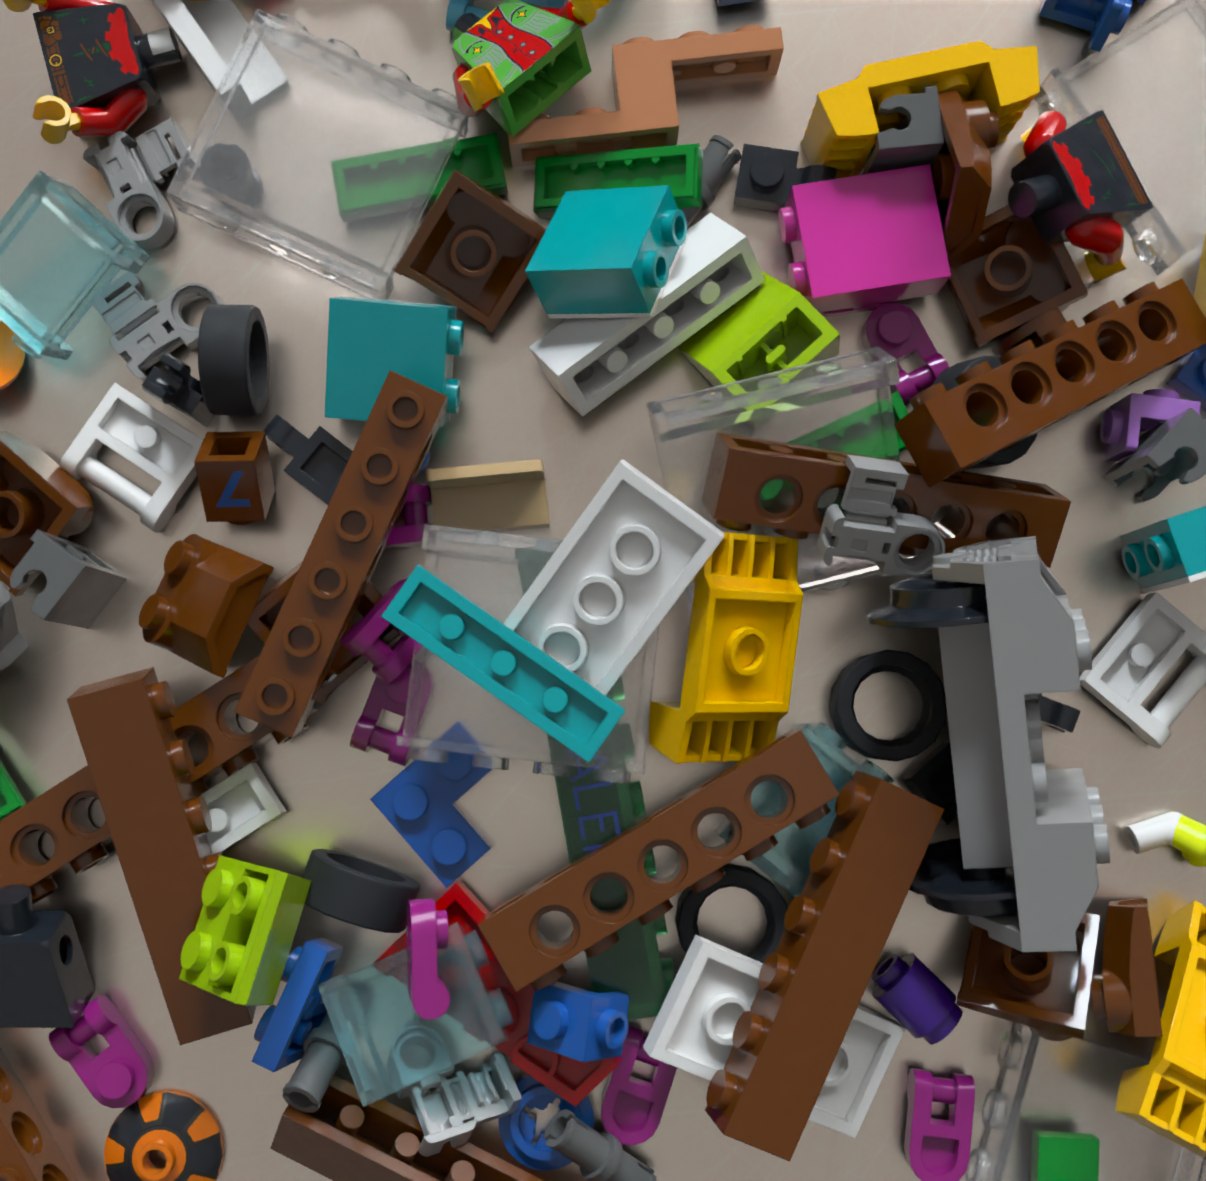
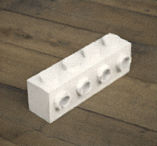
M709 213L687 230L688 237L653 317L567 318L529 346L552 387L583 417L762 284L765 278L747 236L714 214Z

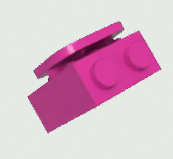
M930 164L793 185L785 207L779 208L778 223L780 236L783 243L791 242L794 263H789L788 266L789 286L800 292L823 317L872 311L878 306L889 302L938 294L951 277Z

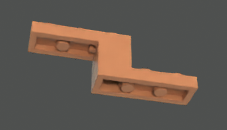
M747 25L731 33L709 35L704 31H691L675 39L654 41L648 37H636L625 41L623 44L612 45V80L616 111L607 112L602 108L591 107L582 109L572 116L551 118L546 114L538 115L514 136L508 134L512 167L535 165L536 158L677 145L679 119L674 86L777 75L784 50L781 27L764 29V27L759 25Z

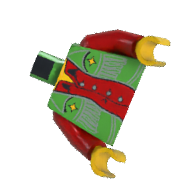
M504 0L482 19L473 13L462 15L454 25V43L452 46V51L458 65L452 77L458 108L462 114L467 117H476L486 109L511 136L517 134L591 72L581 30L596 18V11L609 4L612 0H569L562 8L534 7L519 0Z

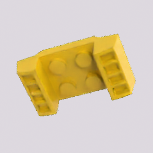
M979 40L865 65L857 79L817 93V101L812 108V115L808 119L809 123L807 128H805L804 138L800 142L809 164L837 168L835 179L860 175L875 143L877 133L892 128L897 129L904 115L900 112H893L889 115L879 114L878 108L880 104L891 96L922 93L925 87L937 86L938 91L958 90L966 101L984 100L989 112L995 111L998 116L999 138L997 145L1005 142L1010 131L1015 128L1017 121L1022 118L1024 111L1029 108L1033 98L1040 92L1037 46L994 49Z
M723 532L725 533L724 538L691 581L695 582L681 701H650L649 744L674 763L741 761L775 740L778 723L789 711L803 602V592L797 582L798 539Z
M1194 900L1168 917L1161 932L1154 956L1174 967L1161 1016L1162 1037H1156L1148 1065L1123 1071L1115 1111L1206 1159V907Z

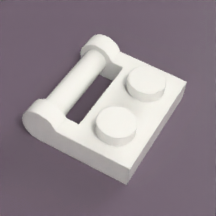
M114 382L63 455L60 467L75 480L86 479L139 514L140 522L154 532H159L169 523L175 513L177 503L197 476L194 461L203 440ZM103 444L162 482L153 496L96 459L97 452Z
M1157 592L1147 594L1094 658L1092 670H1084L1080 675V685L1125 721L1139 738L1149 745L1160 749L1172 735L1169 727L1206 683V633ZM1188 649L1194 659L1152 711L1148 712L1141 706L1142 702L1182 653Z

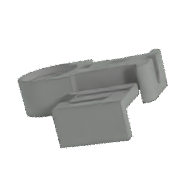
M171 118L139 135L135 140L125 132L118 131L107 138L110 143L108 147L103 149L98 144H95L83 153V159L94 168L100 170L114 198L105 204L118 231L125 238L145 249H155L164 245L171 238L175 228L173 212L161 188L154 183L161 184L165 182L163 174L169 176L168 172L174 168H178L182 172L189 168L196 175L201 170V165L182 127ZM169 137L172 138L181 156V159L179 160L177 159L173 151V148L168 140ZM129 187L132 188V189H130L129 191L125 192V190H126L127 188H129ZM146 206L155 207L157 211L155 227L148 233L136 234L133 229V218L136 212Z
M129 270L89 298V301L114 334L118 335L121 332L124 335L120 339L112 334L110 345L127 362L126 366L135 377L145 381L148 376L145 370L157 363L163 353H171L183 343L192 351L198 347L200 326L186 324L182 317V308L185 302L194 296L206 297L212 304H223L212 289L200 283H188L180 286L158 303L153 299L146 302L137 290L142 281L132 270Z
M847 455L845 464L851 473L841 502V507L845 510L844 515L838 504L829 506L826 510L816 543V548L825 565L830 567L833 556L875 561L883 574L920 577L932 572L933 556L945 554L943 538L927 518L920 515L899 513L897 508L892 505L896 489L904 490L909 476L900 462ZM915 534L929 536L926 549L918 556L905 558L899 555V548L906 538Z
M413 1025L400 1031L394 1039L388 1056L387 1067L398 1098L402 1099L409 1096L424 1134L418 1149L422 1156L428 1157L440 1153L443 1145L450 1141L452 1147L463 1145L468 1142L475 1126L516 1112L522 1097L502 1051L493 1052L489 1062L481 1065L480 1073L473 1075L472 1072L465 1077L462 1070L456 1072L454 1078L451 1079L455 1068L442 1037L435 1030L423 1025ZM409 1045L422 1046L430 1053L432 1065L423 1070L412 1069L403 1062L400 1051ZM427 1090H430V1091H431L430 1094H426V1095H425V1092H426Z

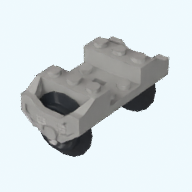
M1036 536L984 541L954 548L953 553L933 556V574L895 582L890 585V601L866 612V619L873 625L894 628L938 627L960 838L928 845L909 890L923 895L927 904L940 911L968 915L969 923L987 930L990 938L1021 952L1077 951L1075 932L1099 888L1097 864L1110 863L1107 826L1104 823L1098 786L1086 787L1083 768L1045 769L1038 694L1081 691L1079 671L1092 670L1089 631L1086 630L1082 609H1070L1066 592L1037 554Z

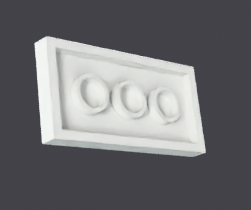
M622 459L503 624L606 695L722 541L725 533Z
M695 934L643 1045L647 1054L654 1059L711 1081L714 1074L724 1068L734 1046L732 1040L733 1032L739 1017L745 1011L751 1010L750 1007L759 989L758 979L763 963ZM858 1005L808 1120L856 1138L905 1032V1028L894 1019Z

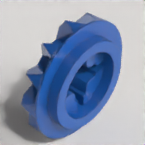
M522 1075L516 1082L522 1097L516 1112L498 1119L501 1139L508 1152L527 1167L537 1170H555L565 1167L573 1161L546 1146L545 1132H541L537 1140L533 1139L536 1132L537 1118L534 1114L530 1113V1110L534 1107L544 1110L549 1103L552 1104L555 1098H558L557 1113L567 1109L574 1113L575 1117L591 1128H594V1113L589 1095L575 1107L532 1076Z

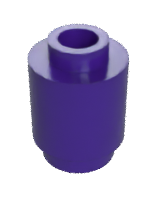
M909 953L903 957H900L898 954L889 956L873 974L872 979L876 982L872 996L914 1038L923 1037L930 1045L936 1044L948 1036L959 1023L963 1011L955 1003L956 995L914 953Z

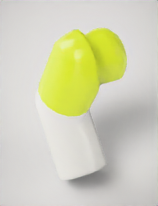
M1172 811L1125 827L1127 841L1136 854L1169 844L1182 851V856L1187 860L1189 859L1190 865L1196 867L1206 866V825Z

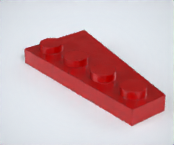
M462 881L455 883L435 903L436 911L446 910L448 916V948L437 949V972L442 977L450 994V1005L446 1013L463 1024L464 1027L462 1029L481 1042L484 1040L509 1056L511 1063L576 1107L620 1064L622 1059L614 1057L581 1062L527 1043L534 988L530 983L517 992L515 991L478 927L482 917L490 912ZM407 931L372 964L374 968L387 977L392 975L406 986Z

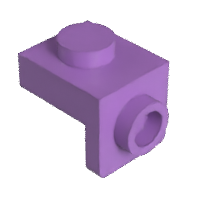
M1151 389L1144 391L1143 394L1130 393L1111 405L1110 409L1103 416L1100 437L1103 443H1107L1106 460L1119 461L1135 453L1138 449L1139 432L1145 433L1189 408H1192L1200 415L1201 402L1179 399L1180 393L1169 389Z

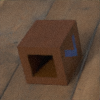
M265 431L207 432L194 461L206 521L229 522L235 525L265 521L275 493Z

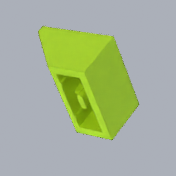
M763 271L762 274L765 281L679 346V350L754 430L839 354L840 333L800 292Z
M219 855L215 869L208 874L203 885V907L195 931L187 937L182 948V970L179 979L235 1004L245 1006L273 1005L312 880Z

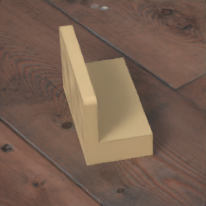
M542 459L425 470L426 483L431 489L434 532L437 538L550 527L545 471Z

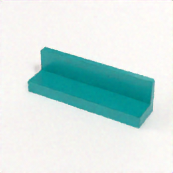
M420 565L415 567L381 616L587 762L592 760L626 711L622 706Z

